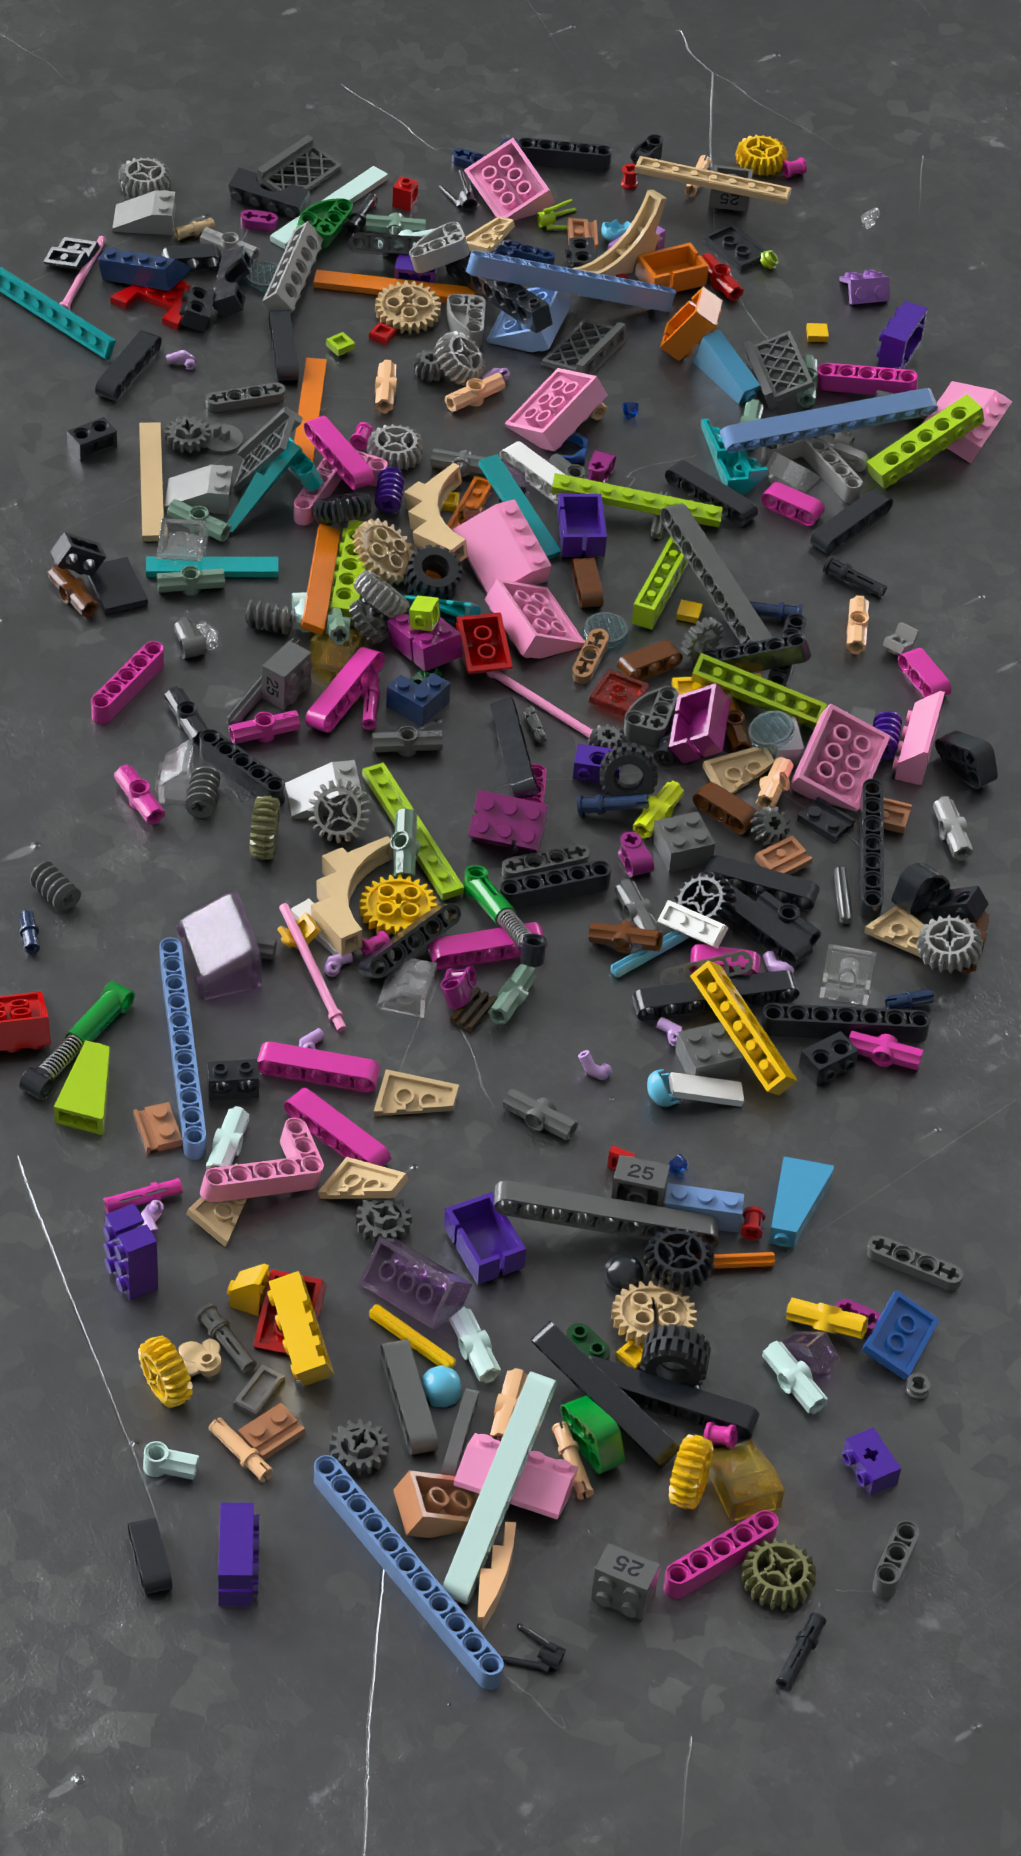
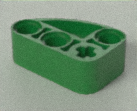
M344 198L327 199L312 204L301 213L296 229L308 221L323 238L321 247L327 248L343 229L344 223L349 220L353 204Z
M587 1395L561 1405V1415L563 1420L568 1422L574 1441L578 1442L579 1450L598 1474L625 1463L620 1429L611 1416Z

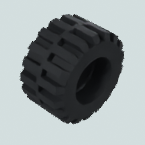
M430 544L426 545L425 548L419 547L417 551L412 553L404 573V585L408 587L407 592L416 597L426 596L451 600L457 591L463 571L460 566V560L455 559L456 554L448 552L449 549L446 547L444 549L440 548V545L432 547ZM424 571L436 572L442 579L430 578Z
M622 743V747L616 745L613 747V751H608L605 754V759H602L600 767V785H602L604 794L608 793V797L648 794L649 797V794L654 793L658 782L656 759H653V754L650 751L646 752V747L641 746L638 748L637 743H632V746ZM631 764L637 766L642 771L643 776L636 783L625 784L616 778L615 771L622 765Z
M669 1324V1326L660 1325L659 1328L651 1329V1332H648L646 1335L640 1369L645 1373L697 1388V1385H701L707 1376L711 1353L710 1343L702 1333H697V1330L693 1328L690 1329L687 1326H677L675 1324Z

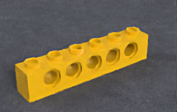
M707 961L690 975L766 1091L781 1095L798 1081L721 965Z

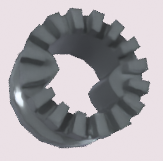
M920 1373L910 1375L907 1379L905 1390L907 1395H910V1398H914V1400L927 1398L931 1387L930 1379ZM916 1383H921V1386H923V1388L919 1390L914 1388L913 1386Z

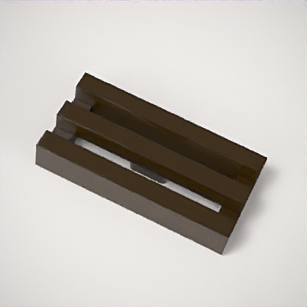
M476 987L471 993L468 1003L458 1008L451 1016L450 1023L472 1033L488 1014L497 997L494 995L489 997L488 992L484 991L481 993V989ZM483 1002H486V1004L483 1006V1008L478 1012V1014L473 1018V1020L467 1025V1024H466L467 1021H468L471 1017H473V1015L477 1012L478 1008L483 1004Z

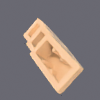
M505 1522L503 1545H493L491 1569L480 1568L477 1629L480 1632L484 1630L496 1610L506 1586L512 1563L516 1522Z

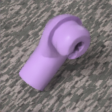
M350 952L343 956L340 954L329 956L324 966L325 973L331 977L336 976L342 965L353 962L352 953Z
M317 1028L302 1037L299 1041V1047L316 1049L315 1044L325 1038L323 1031Z

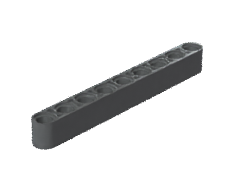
M682 503L662 508L660 518L663 525L739 642L744 644L773 638L687 506Z
M500 1181L495 1185L494 1209L498 1214L645 1240L655 1237L657 1232L664 1233L666 1228L674 1231L678 1227L679 1231H684L688 1227L689 1233L697 1231L699 1237H705L706 1243L711 1244L712 1249L719 1244L718 1220L711 1215L514 1181Z

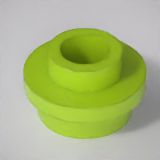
M772 250L761 253L760 260L762 265L773 270L779 262L776 254Z

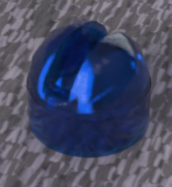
M625 402L622 404V412L625 417L634 418L637 416L639 411L638 403Z
M681 1154L675 1156L668 1163L670 1165L669 1172L678 1177L683 1176L681 1172L683 1169L688 1171L689 1168L687 1160Z

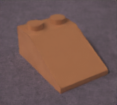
M410 1470L393 1489L406 1536L424 1538L464 1532L479 1493L454 1486L453 1483L456 1476Z

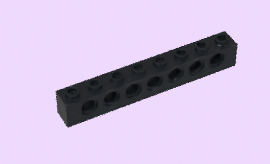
M471 252L467 257L445 265L447 274L484 297V299L533 332L538 333L553 325L549 304L520 284L477 277L467 273L466 269Z

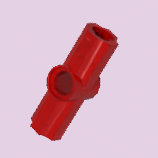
M710 253L703 254L702 258L708 264L707 276L711 279L712 288L722 291L732 302L738 300L743 295L744 289L730 274L731 268L726 264L720 263Z

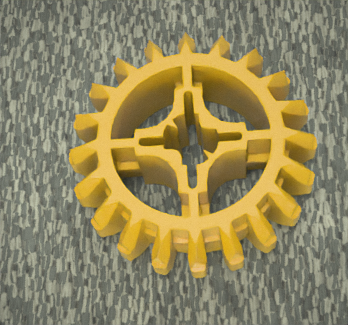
M764 135L743 138L742 142H739L735 155L737 165L740 168L753 169L752 175L758 174L759 176L765 175L767 177L769 174L775 175L780 173L783 161H786L788 158L786 146L783 145V142H778L777 138L772 139L771 136L765 137Z
M163 1335L152 1337L141 1344L138 1351L141 1362L140 1367L143 1369V1375L146 1377L147 1384H149L161 1404L164 1403L167 1408H173L191 1399L193 1393L191 1377L175 1345Z
M687 1435L683 1439L674 1461L670 1479L669 1500L671 1504L683 1509L688 1508L692 1510L699 1505L710 1474L713 1457L712 1441L699 1435Z

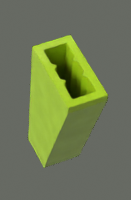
M85 1041L54 1105L55 1123L103 1135L110 1070L109 1046Z

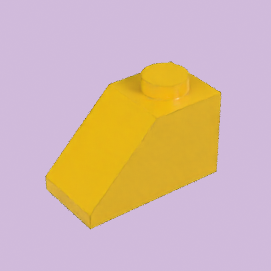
M262 1264L240 1271L236 1280H231L227 1289L229 1307L259 1317L269 1280V1265Z

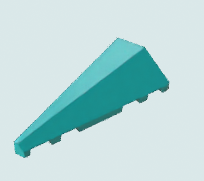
M701 419V428L722 483L739 494L748 493L768 475V468L761 467L756 458H750L747 455V450L728 453L720 435L721 429L719 427L714 428L710 424L709 419Z
M288 440L285 451L262 470L261 473L256 472L227 523L231 525L232 533L303 452L299 445Z
M402 595L411 607L416 596ZM439 599L440 617L452 626L456 627L457 617L481 614V606Z

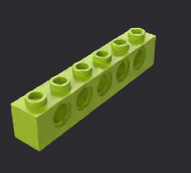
M968 394L964 395L868 460L869 475L883 489L895 484L900 478L911 473L915 468L929 461L931 457L945 450L949 445L985 422L983 407Z
M358 520L349 521L348 527L343 528L342 541L344 542H340L339 555L341 557H337L336 570L338 572L334 571L333 584L335 586L331 587L330 599L332 601H329L327 611L330 612L332 608H340L341 612L350 618V626H354L355 622L351 619L353 616L349 613L351 610L349 606L358 598L362 599V596L355 590L353 584L359 574H362L364 570L368 571L367 567H361L363 561L357 560L359 554L353 551L357 548L352 544L355 541L353 535L356 533L355 530L365 522Z
M672 537L668 540L634 602L632 624L653 629L688 564Z
M702 653L692 673L691 680L704 686L717 684L725 694H731L736 699L768 712L778 711L771 712L776 713V715L779 712H784L790 717H796L798 724L813 730L821 713L827 707V704Z

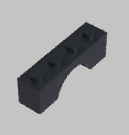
M239 167L228 184L231 198L250 203L256 207L260 206L269 209L271 212L287 215L290 218L300 216L312 202L309 189L291 184L280 191H267L259 186L255 172Z
M244 245L222 253L212 302L214 310L218 311L221 317L243 311L246 298L237 283L251 273L253 259Z

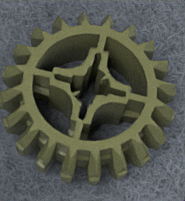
M258 796L255 800L250 833V854L253 858L266 860L272 859L275 855L280 822V802L278 798Z
M774 1538L771 1544L766 1540L761 1542V1546L755 1544L752 1551H748L742 1563L741 1579L745 1583V1592H751L752 1600L759 1598L761 1606L765 1603L770 1604L771 1610L776 1605L780 1606L784 1611L787 1605L794 1609L798 1602L803 1604L806 1598L812 1594L813 1587L816 1584L817 1570L816 1566L813 1565V1557L807 1556L806 1548L798 1550L797 1542L792 1546L788 1545L787 1539L782 1543H778L776 1538ZM766 1563L767 1568H764V1571L759 1573L757 1569ZM799 1575L800 1580L792 1585L791 1581Z

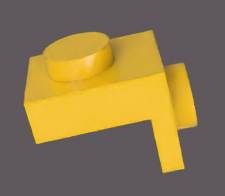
M304 912L296 921L307 945L321 932V929L308 913ZM280 926L277 930L282 935L281 941L289 948L294 947L298 949L290 930Z

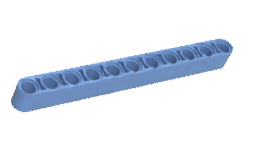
M476 250L471 251L466 269L467 273L477 277L666 312L671 310L676 294L674 289L662 285Z
M923 388L733 424L721 429L720 435L728 453H735L928 416L938 410V405L930 388Z
M169 937L160 943V968L183 1152L187 1158L198 1160L206 1154L204 1113L182 945L178 939Z
M323 1455L316 1459L314 1463V1484L475 1681L487 1690L499 1687L502 1682L504 1662L497 1651L337 1459L329 1455ZM453 1629H459V1630H461V1631L455 1632V1631H452V1630H453ZM475 1649L477 1650V1652H471L469 1650ZM486 1670H493L495 1672L489 1673Z

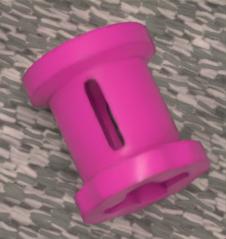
M800 157L791 162L788 160L783 161L782 171L784 176L790 178L795 174H805L807 172L805 159Z
M360 422L356 426V433L350 438L351 445L358 450L366 449L367 441L371 433L374 432V428L369 423Z
M380 931L377 933V936L368 940L362 939L361 951L365 957L390 940V938L384 931Z
M708 1422L705 1426L704 1437L712 1441V1444L725 1445L728 1449H732L737 1442L736 1425L728 1427L717 1426L714 1422Z

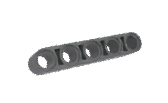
M408 1339L381 1344L383 1365L410 1454L438 1450L437 1433Z

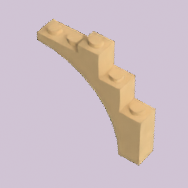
M648 190L635 219L620 239L594 261L572 269L616 277V274L632 273L638 255L655 251L660 236L656 233L667 198L655 190Z
M455 463L425 484L418 481L404 491L406 509L409 510L410 529L414 530L415 549L418 550L421 546L425 548L426 545L430 544L432 547L440 545V548L444 549L446 547L449 549L448 552H454L456 554L455 559H459L461 562L468 557L466 539L451 530L440 516L443 502L449 497V493L462 483L460 466Z
M388 836L350 852H346L342 847L322 855V873L325 877L316 880L317 899L319 902L311 905V916L321 929L320 933L341 956L362 948V929L353 918L349 908L350 898L357 885L366 875L378 866L393 859V848L390 844L391 839Z

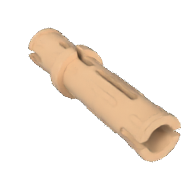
M706 155L700 156L695 168L707 170L711 164V159L707 156L705 161ZM687 184L684 192L688 196L689 191H691L690 197H693L700 186Z
M221 1417L213 1420L209 1426V1431L241 1461L240 1464L244 1468L252 1471L261 1482L269 1480L274 1473V1469L259 1456L260 1452L255 1448H251Z
M562 1421V1429L560 1423H556L552 1427V1431L559 1445V1456L570 1462V1464L578 1466L574 1488L578 1499H584L582 1493H585L587 1499L594 1494V1491L578 1453V1442L574 1441L568 1422Z

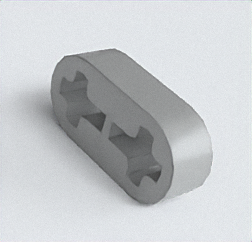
M837 443L833 446V449L840 454L842 459L854 471L862 472L867 467L869 457L865 452L843 443Z

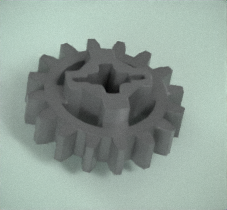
M184 416L183 419L176 417V422L169 421V425L165 427V440L168 446L173 445V450L180 448L182 453L185 450L192 453V450L195 449L199 452L200 447L206 448L207 443H210L211 428H209L208 423H203L202 418L195 420V416L191 419L187 416Z
M358 598L349 606L351 609L349 613L353 616L351 619L355 622L354 627L362 635H365L368 641L372 640L374 644L376 642L379 644L389 636L388 627L385 626L387 622L383 620L384 614L367 602L366 599Z
M705 617L701 623L697 621L696 626L691 627L688 631L689 634H685L686 640L681 642L683 645L680 649L683 652L682 655L695 663L696 660L698 661L701 653L716 649L715 646L720 645L718 641L723 638L721 634L724 631L723 625L712 617L709 619Z
M371 1198V1202L363 1200V1207L357 1208L358 1233H363L364 1240L371 1237L372 1244L374 1245L378 1240L382 1241L383 1246H386L389 1240L396 1244L397 1237L404 1240L405 1233L410 1232L412 1215L410 1214V1207H404V1200L396 1202L395 1198Z
M358 1419L357 1424L354 1425L349 1420L347 1421L346 1428L339 1425L338 1433H332V1441H330L331 1456L337 1459L342 1467H346L348 1474L352 1470H356L357 1476H360L361 1470L371 1474L372 1467L379 1470L381 1462L387 1461V1453H389L387 1434H381V1426L372 1428L373 1421H369L367 1425H364L362 1419Z

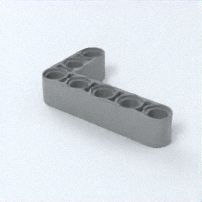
M822 436L762 447L761 462L764 465L775 466L802 456L845 503L852 504L860 498L863 484L862 479Z

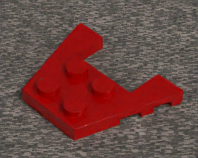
M180 280L170 291L132 285L110 296V303L127 309L136 299L143 300L168 310L162 317V324L179 330L182 318L179 315V310L182 303H184L181 302L184 290L188 291L190 284Z

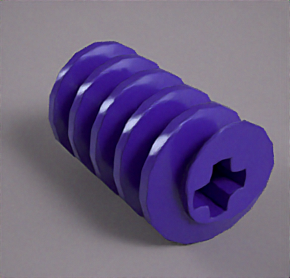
M387 467L378 474L375 505L384 513H396L401 508L404 479L399 469Z
M893 711L878 713L873 722V727L890 735L880 759L884 761L895 757L899 744L902 718Z

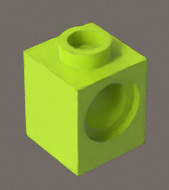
M416 597L409 609L411 629L433 631L440 618L439 598Z

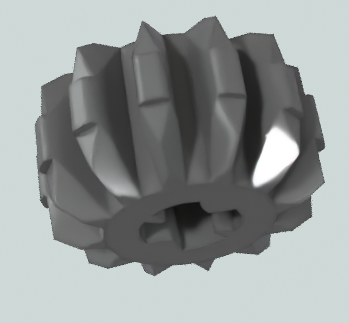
M423 350L422 353H418L413 362L416 377L422 378V381L429 380L430 383L432 380L439 382L440 378H445V372L440 370V364L436 363L438 360L434 356L436 352L432 350Z
M606 724L605 727L598 725L597 729L592 730L588 745L613 749L616 745L622 747V743H627L628 740L623 729H617V725L610 727Z
M769 806L757 811L754 815L755 818L750 822L754 826L750 832L757 834L755 840L762 839L763 846L768 844L772 846L787 838L786 835L790 832V829L786 825L789 824L790 820L784 819L786 812L779 814L778 807L771 809Z

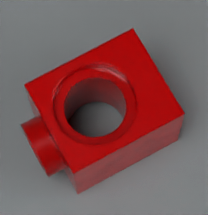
M400 177L393 186L392 206L411 211L418 202L419 182L410 178Z

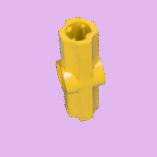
M791 1298L786 1311L787 1320L810 1325L814 1329L833 1334L837 1332L863 1339L868 1327V1317L842 1311V1308L823 1303L815 1304Z

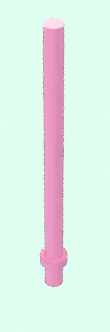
M100 236L97 240L100 246L99 250L81 268L65 299L59 303L69 311L73 299L106 242V238Z
M501 671L485 672L489 678H495L590 739L592 729Z
M284 903L280 905V911L329 1012L328 1018L330 1022L334 1023L338 1032H343L347 1028L342 1019L344 1015L337 1008L289 905Z

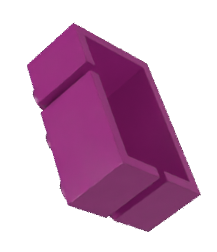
M409 612L408 615L399 614L387 620L389 643L411 661L414 660V663L425 672L463 656L461 633L441 617L433 631L411 629Z
M717 684L677 696L675 708L677 714H674L669 748L683 764L700 759L702 755L707 757L720 753L723 750L730 699Z
M478 790L474 806L476 815H472L468 832L470 840L512 849L515 846L513 841H517L516 846L518 850L531 853L540 852L549 813L548 805Z

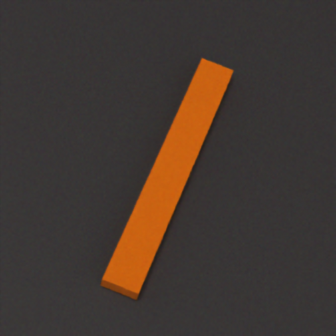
M316 270L314 288L378 295L379 292L383 293V288L389 289V284L397 286V281H399L403 285L405 279ZM407 280L408 284H412L413 280ZM415 281L417 286L423 283V288L429 286L430 292L436 291V296L440 297L439 302L447 303L448 296L452 294L476 295V292L466 286Z
M306 358L298 415L303 417V420L296 428L294 442L314 462L315 446L305 434L304 423L320 417L327 359Z
M476 476L473 478L447 523L451 530L460 525L458 520L460 506L477 508L478 506L485 505L494 489L487 479ZM424 571L430 578L442 579L436 572Z
M323 523L319 525L301 622V628L322 635L325 629L341 530Z

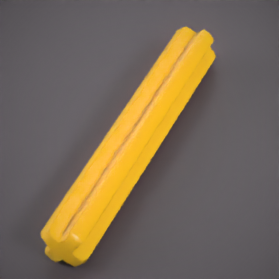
M375 1304L370 1309L369 1317L399 1339H408L412 1348L437 1366L442 1365L451 1369L454 1368L456 1362L454 1357L379 1304Z

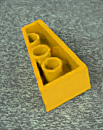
M297 1271L269 1281L271 1290L267 1291L271 1305H276L278 1315L275 1316L279 1330H283L285 1340H283V1345L287 1355H290L292 1362L290 1366L295 1380H300L304 1386L335 1376L302 1274Z

